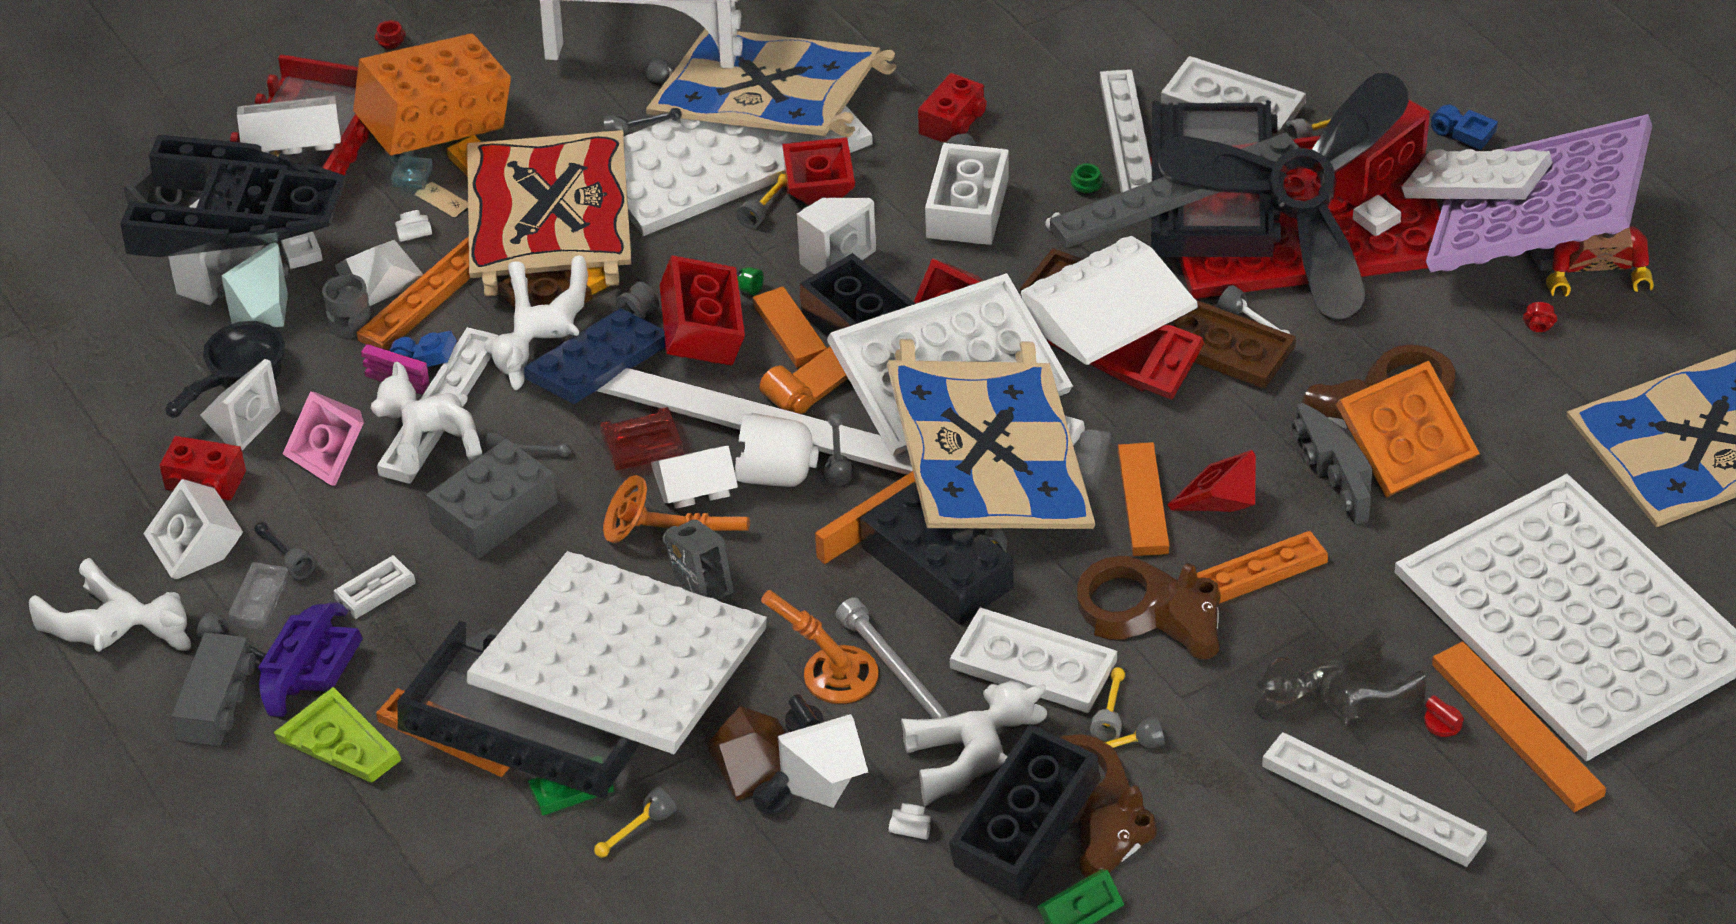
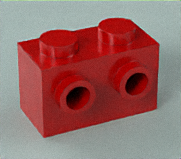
M950 73L918 108L919 134L942 143H946L955 135L966 134L976 118L981 117L985 112L987 101L984 99V84Z
M174 436L159 465L165 490L174 491L181 479L215 488L221 499L230 501L246 473L241 446Z

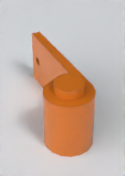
M828 347L793 374L781 365L769 369L762 377L759 389L779 409L803 414L809 407L845 382L848 377L832 348Z

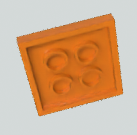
M1429 361L1340 399L1336 403L1358 447L1372 467V472L1386 498L1465 463L1480 454Z

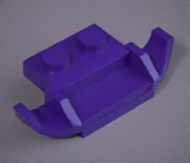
M337 602L317 604L305 609L300 615H290L258 667L261 672L259 681L261 698L268 716H285L287 713L285 706L286 695H298L300 690L328 691L336 685L363 640L358 628L332 626L330 621L333 616H346L348 610L343 604Z

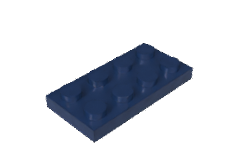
M620 308L525 366V379L572 404H576L603 387L624 369L635 367L665 348L664 330Z

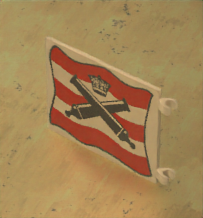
M623 130L467 143L470 278L482 277L485 296L498 295L497 276L510 275L508 265L516 261L524 264L525 273L571 270L572 259L575 256H582L585 259L587 268L604 267L606 286L620 284L618 265L632 264Z

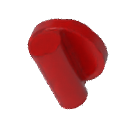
M1435 695L1428 699L1425 705L1428 710L1424 719L1428 731L1440 737H1450L1457 734L1462 729L1464 721L1461 712L1457 708L1447 705Z

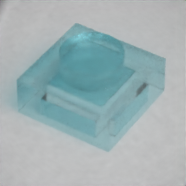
M400 156L391 176L393 187L424 190L433 170L432 159Z

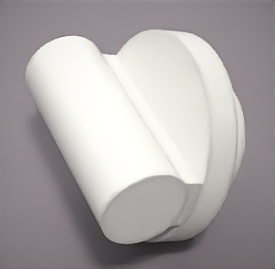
M419 210L403 213L400 215L401 220L395 222L399 242L432 235L428 216L420 215Z
M902 803L901 810L893 809L892 818L889 823V832L927 840L930 833L931 816L924 814L925 807Z

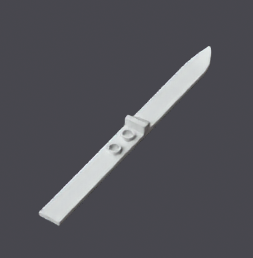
M629 368L624 369L607 384L596 390L739 430L745 413H757L796 420L804 423L809 428L812 434V446L819 447L821 452L834 455L832 426H830L828 421ZM843 425L839 426L841 455L854 461L906 475L913 471L908 450L892 456L880 435Z

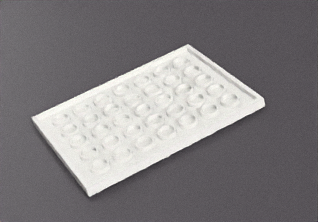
M1568 474L1395 563L1394 573L1585 761L1592 759L1736 678V628ZM1552 491L1567 492L1566 500L1559 499L1551 502ZM1566 503L1564 518L1557 517L1552 513L1551 508L1553 505Z

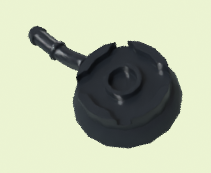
M244 321L224 326L212 334L204 345L203 359L211 375L197 380L190 386H185L183 391L172 402H168L165 408L166 415L171 418L180 416L182 411L192 401H196L201 393L220 385L228 389L264 359L271 361L274 380H276L281 373V361L283 360L285 341L280 331L266 323Z

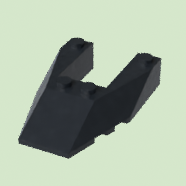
M158 134L149 155L154 186L203 192L196 208L130 201L120 223L126 254L149 257L176 256L268 245L329 227L345 186L346 176L310 163L308 167L292 162L291 156L279 153L278 157L263 152L261 146L257 144Z

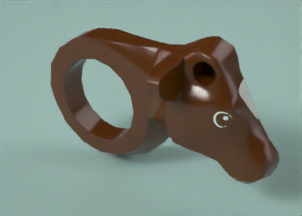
M1412 344L1397 346L1385 352L1371 365L1365 381L1353 379L1332 386L1325 384L1309 386L1302 399V403L1319 411L1337 425L1349 430L1336 403L1340 399L1388 379V374L1392 369L1401 365H1420L1429 361L1450 399L1454 394L1456 370L1448 357L1430 347Z
M1116 556L1093 563L1080 576L1077 587L1078 609L1085 622L1095 628L1094 636L1109 640L1126 639L1158 628L1185 645L1189 654L1195 658L1210 659L1220 650L1217 634L1219 603L1221 600L1219 586L1211 578H1198L1195 565L1185 563L1177 580L1142 560L1131 556ZM1128 578L1136 580L1147 590L1142 601L1135 607L1125 611L1111 612L1102 610L1091 600L1094 591L1102 583L1111 579Z
M1083 734L1061 736L1060 738L1097 754L1098 764L1106 774L1104 780L1095 787L1073 820V823L1079 824L1081 830L1083 852L1080 856L1079 869L1082 874L1087 878L1101 869H1108L1109 873H1111L1122 861L1135 853L1142 845L1156 837L1157 826L1155 817L1149 810L1144 808L1143 796L1139 786L1129 787L1121 761L1116 751L1110 745L1096 737Z

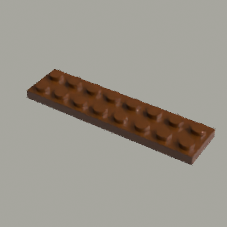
M1052 248L1020 287V296L1021 290L1033 285L1036 281L1045 279L1061 271L1064 267L1073 265L1083 259ZM1197 301L1198 308L1165 324L1203 337L1204 345L1194 363L1264 389L1296 346V336L1200 301Z

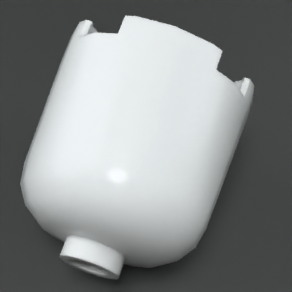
M745 413L743 415L739 442L746 443L744 452H741V457H736V481L748 484L795 487L806 479L809 467H817L819 447L812 446V434L804 423L757 413Z

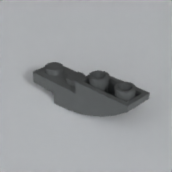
M1304 403L1296 404V418L1291 421V429L1294 439L1296 441L1300 440L1303 446V456L1306 464L1312 465L1317 478L1328 476L1332 487L1337 486L1342 509L1344 512L1349 511L1355 525L1369 522L1372 467L1365 455L1348 434L1328 417Z

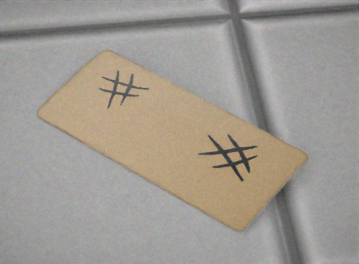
M434 182L428 183L415 193L416 196L454 218L468 208L467 201Z

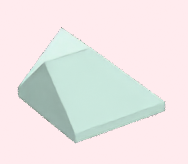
M271 243L221 276L231 324L244 321H258L273 327H284L288 292L279 246L277 243Z

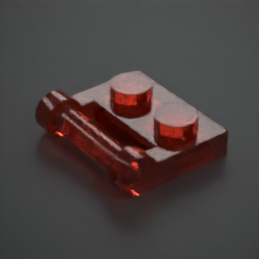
M668 407L657 409V413L616 423H611V421L600 423L601 435L604 443H606L615 471L684 455L683 444Z

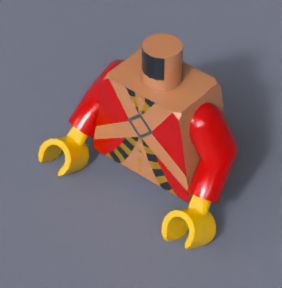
M1630 226L1616 234L1603 233L1591 236L1589 239L1581 242L1572 240L1557 244L1554 249L1552 269L1555 272L1546 279V285L1551 295L1554 296V291L1558 286H1561L1565 297L1569 295L1571 287L1565 277V272L1631 269L1632 266L1636 267L1631 273L1634 291L1638 292L1637 284L1643 280L1648 281L1651 291L1654 283L1651 271L1646 268L1649 265L1647 238L1637 227Z

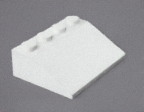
M1133 236L1122 238L1117 243L1101 251H1096L1089 257L1073 265H1068L1061 271L1045 279H1040L1033 285L1021 290L1022 299L1044 337L1086 365L1198 308L1197 301L1156 252Z

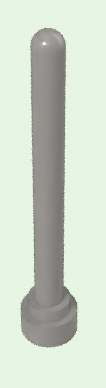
M856 597L844 601L836 611V618L846 629L859 632L932 719L949 717L950 715L870 624L868 609Z

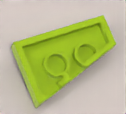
M334 687L273 732L277 741L371 783L402 760L399 752Z

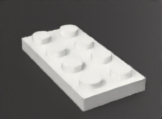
M1191 56L1186 59L1161 92V103L1167 105L1169 103H1174V105H1179V103L1266 104L1267 100H1271V114H1277L1278 117L1277 134L1272 135L1283 134L1286 123L1294 120L1306 102V93ZM1247 130L1258 134V130Z
M1437 149L1430 151L1404 183L1402 190L1405 198L1526 199L1553 162L1550 151H1535L1533 149L1523 151H1505L1502 149L1493 151H1475L1472 149L1445 151Z
M979 608L950 657V669L997 684L1010 681L1021 683L1028 689L1044 684L1046 689L1040 698L1089 713L1117 662V651Z

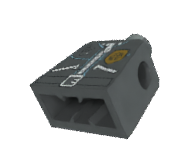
M690 520L679 527L673 526L666 530L663 535V542L667 547L671 571L687 591L720 600L734 592L724 538L698 520Z

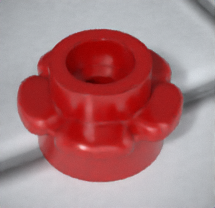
M392 20L384 21L377 26L375 40L384 48L394 49L403 43L406 33L399 22Z
M1535 302L1527 306L1523 320L1525 325L1532 331L1546 332L1557 322V316L1554 314V307L1545 302Z

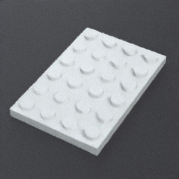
M1007 273L831 332L827 339L892 456L908 450L887 368L888 360H896L895 353L897 349H900V339H912L914 341L916 361L1016 362V353L1021 351L1020 342H1034L1036 363H1050L1059 396L1069 393L1073 387Z

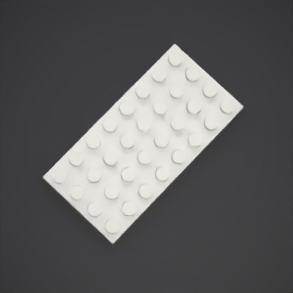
M845 106V108L841 112L852 113V111L847 106ZM855 115L850 124L845 123L847 126L855 127L854 133L847 137L850 153L873 144L872 134ZM682 118L677 121L668 119L624 136L629 219L643 236L777 183L779 175L785 174L782 144L844 137L831 129L826 136Z

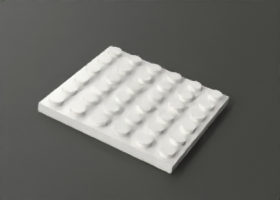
M567 551L467 671V683L675 754L765 631L767 617L747 609H741L720 602L714 598H708L684 590L681 587L653 580L648 576H641L620 569L617 566L608 565L581 554Z

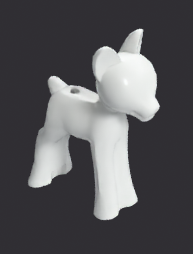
M575 256L572 259L569 289L554 299L550 305L545 304L531 307L529 302L528 280L525 277L524 264L516 261L508 265L516 301L514 332L499 336H489L484 343V349L492 355L495 366L502 373L509 375L510 383L514 390H518L524 384V367L528 363L529 342L533 338H562L569 334L574 336L579 334V330L573 324L575 315L584 306L588 282L587 265L582 256Z
M394 362L392 376L385 378L379 385L377 398L371 403V410L378 417H402L403 432L397 452L403 459L401 465L403 473L413 475L418 472L419 445L421 435L424 432L444 430L457 437H462L466 456L471 463L482 456L472 414L462 408L468 400L467 395L460 394L456 396L452 393H445L417 401L416 391L409 381L404 366L399 362Z
M90 558L85 559L80 564L79 572L85 577L84 590L104 603L97 610L86 609L64 613L54 609L39 596H32L29 600V609L36 630L53 634L69 642H84L93 645L97 652L113 644L134 625H143L157 637L165 639L170 646L177 650L187 651L191 648L190 639L184 632L187 625L186 611L178 593L166 592L145 605L129 592L114 584Z
M1012 681L1000 685L991 684L984 690L983 694L985 700L990 705L989 710L968 711L954 716L935 719H901L903 741L907 754L940 745L964 743L965 746L957 761L951 765L919 770L924 805L926 806L944 795L967 787L972 780L999 768L1008 756L1003 753L996 730L999 727L1041 723L1046 718L1047 711L1043 706L1034 703L1044 694L1046 686L1040 684L1028 689L1023 684Z

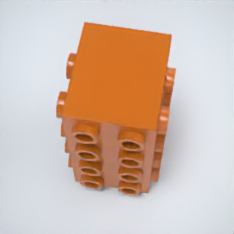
M473 33L360 58L353 111L388 154L392 156L503 129L511 76Z

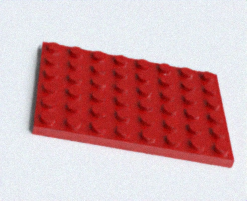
M1320 136L1292 140L1300 148L1313 149ZM1242 145V146H1235V147H1236V148H1239V149H1242V148H1245V147L1250 146V145ZM1150 157L1151 168H1152V157ZM1297 168L1286 173L1284 189L1287 196L1299 201H1307L1318 196L1321 186L1317 173L1305 168ZM1413 172L1380 196L1401 211V221L1377 236H1374L1353 220V209L1356 208L1355 206L1334 195L1333 200L1328 206L1351 247L1361 277L1428 268L1426 259L1441 211L1436 199L1404 197L1402 186ZM1219 192L1184 205V226H1260L1259 194ZM1280 212V221H1274V223L1281 224L1280 243H1274L1273 257H1178L1190 294L1194 299L1220 296L1231 285L1236 286L1243 292L1309 284L1302 261L1297 219L1290 218Z

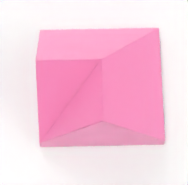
M310 391L283 451V455L326 483L336 486L364 424L361 411Z

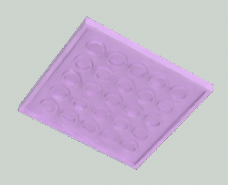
M1646 114L1502 149L1505 151H1523L1527 149L1550 151L1553 163L1526 199H1445L1426 259L1430 273L1439 270L1452 271L1459 266L1470 263L1483 264L1492 258L1506 255L1514 257L1532 249H1550L1559 243L1572 240L1581 242L1594 235L1603 233L1616 234L1625 228H1629L1652 129L1649 115Z

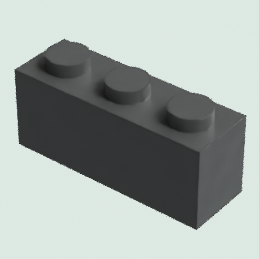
M204 633L171 715L177 741L221 746L226 731L229 732L232 729L236 704L241 703L243 700L246 678L248 675L253 674L255 668V655L250 652L247 637Z

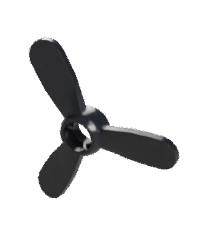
M1376 73L1366 79L1335 112L1313 149L1298 148L1290 150L1278 158L1276 162L1231 145L1190 136L1174 137L1165 142L1160 149L1158 157L1160 172L1167 180L1188 187L1225 193L1270 195L1271 201L1281 213L1290 218L1297 219L1303 266L1317 308L1329 319L1345 321L1353 318L1362 310L1365 303V288L1351 247L1328 208L1335 194V174L1371 148L1399 120L1409 103L1408 90L1404 82L1397 76L1389 73ZM1297 168L1310 169L1317 173L1321 186L1318 196L1307 201L1294 200L1287 196L1284 189L1286 173Z

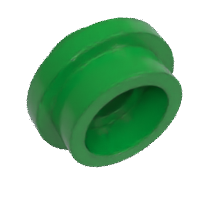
M1089 163L1080 164L1071 174L1070 183L1079 192L1092 193L1102 187L1103 175L1096 165Z

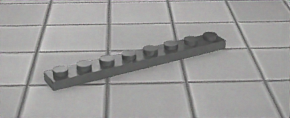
M1283 133L1242 148V150L1276 162L1278 158L1288 151L1300 147L1287 133ZM1163 177L1050 219V230L1067 249L1219 192L1175 184Z

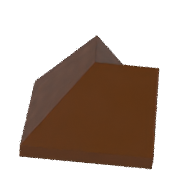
M742 706L732 714L707 743L708 749L736 801L752 796L758 785L769 781L777 771H781L778 736L786 734L777 718Z

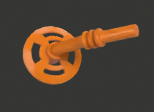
M633 475L625 480L616 491L607 509L603 525L605 539L611 543H618L635 526L638 527L640 525L670 528L673 526L679 527L690 520H698L713 531H749L750 519L749 517L709 516L708 513H703L702 516L700 513H695L694 516L692 513L680 516L649 512L645 507L646 481L638 475ZM618 517L620 519V525L616 528V521Z
M768 590L765 592L761 602L790 622L794 631H798L807 640L813 639L822 649L809 659L804 669V681L811 694L828 703L848 704L863 699L873 691L878 682L879 671L876 661L868 652L855 646L838 645L822 628L821 621L805 610L800 612L773 591ZM819 660L824 661L822 666L823 674L815 678L813 670ZM859 664H867L869 667V673L864 682L858 678L860 672ZM827 685L835 688L850 687V690L836 691L825 687Z

